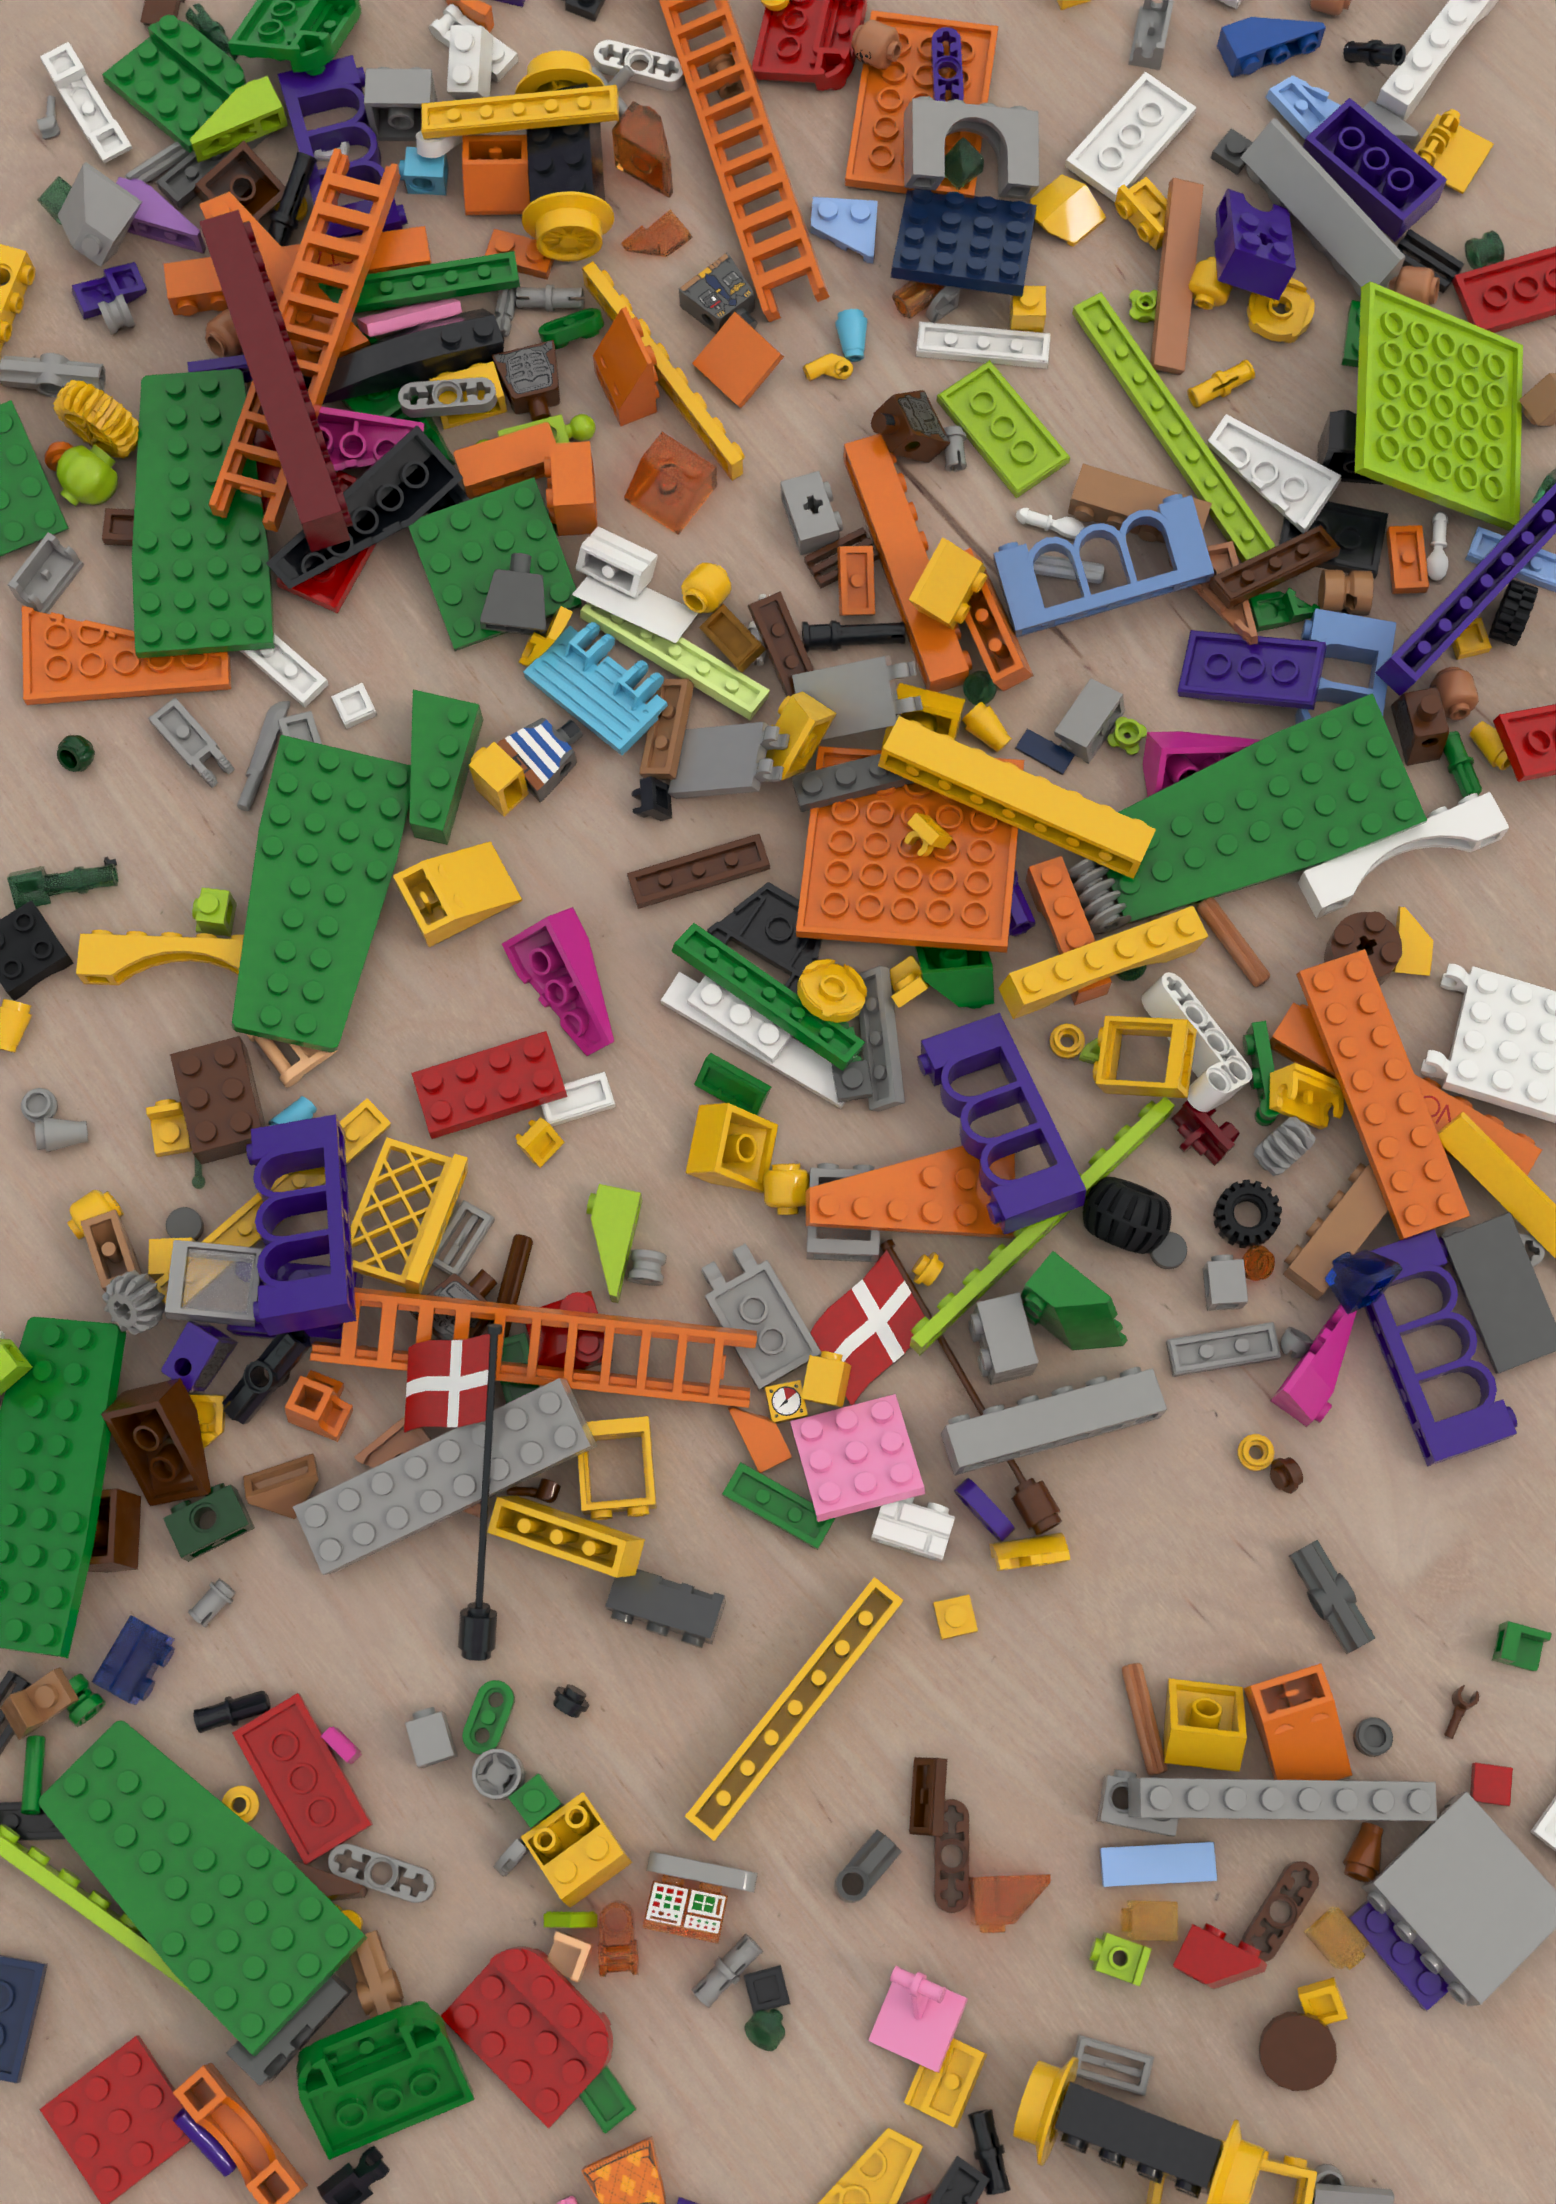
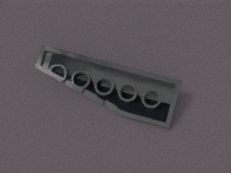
M482 308L412 326L338 358L323 404L396 389L411 382L429 381V379L435 378L443 372H457L467 369L476 363L493 362L492 355L504 351V340L494 314ZM303 375L308 391L312 378Z
M417 425L343 492L353 526L347 527L351 540L311 552L302 529L266 564L291 589L414 524L460 482L463 477Z

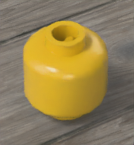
M1208 257L1207 260L1198 262L1189 282V289L1193 292L1194 304L1205 310H1211L1213 307L1224 305L1233 288L1232 285L1218 281L1216 257Z
M703 562L696 565L681 585L684 603L696 613L715 612L731 592V582L725 569L712 563Z
M800 1163L772 1164V1170L767 1171L763 1177L765 1204L769 1207L777 1208V1215L799 1214L798 1207L806 1206V1190L810 1184L809 1172L801 1169Z
M95 1189L70 1206L69 1212L72 1219L67 1224L80 1240L85 1237L81 1221L112 1210H116L119 1217L124 1215L109 1191L103 1194Z

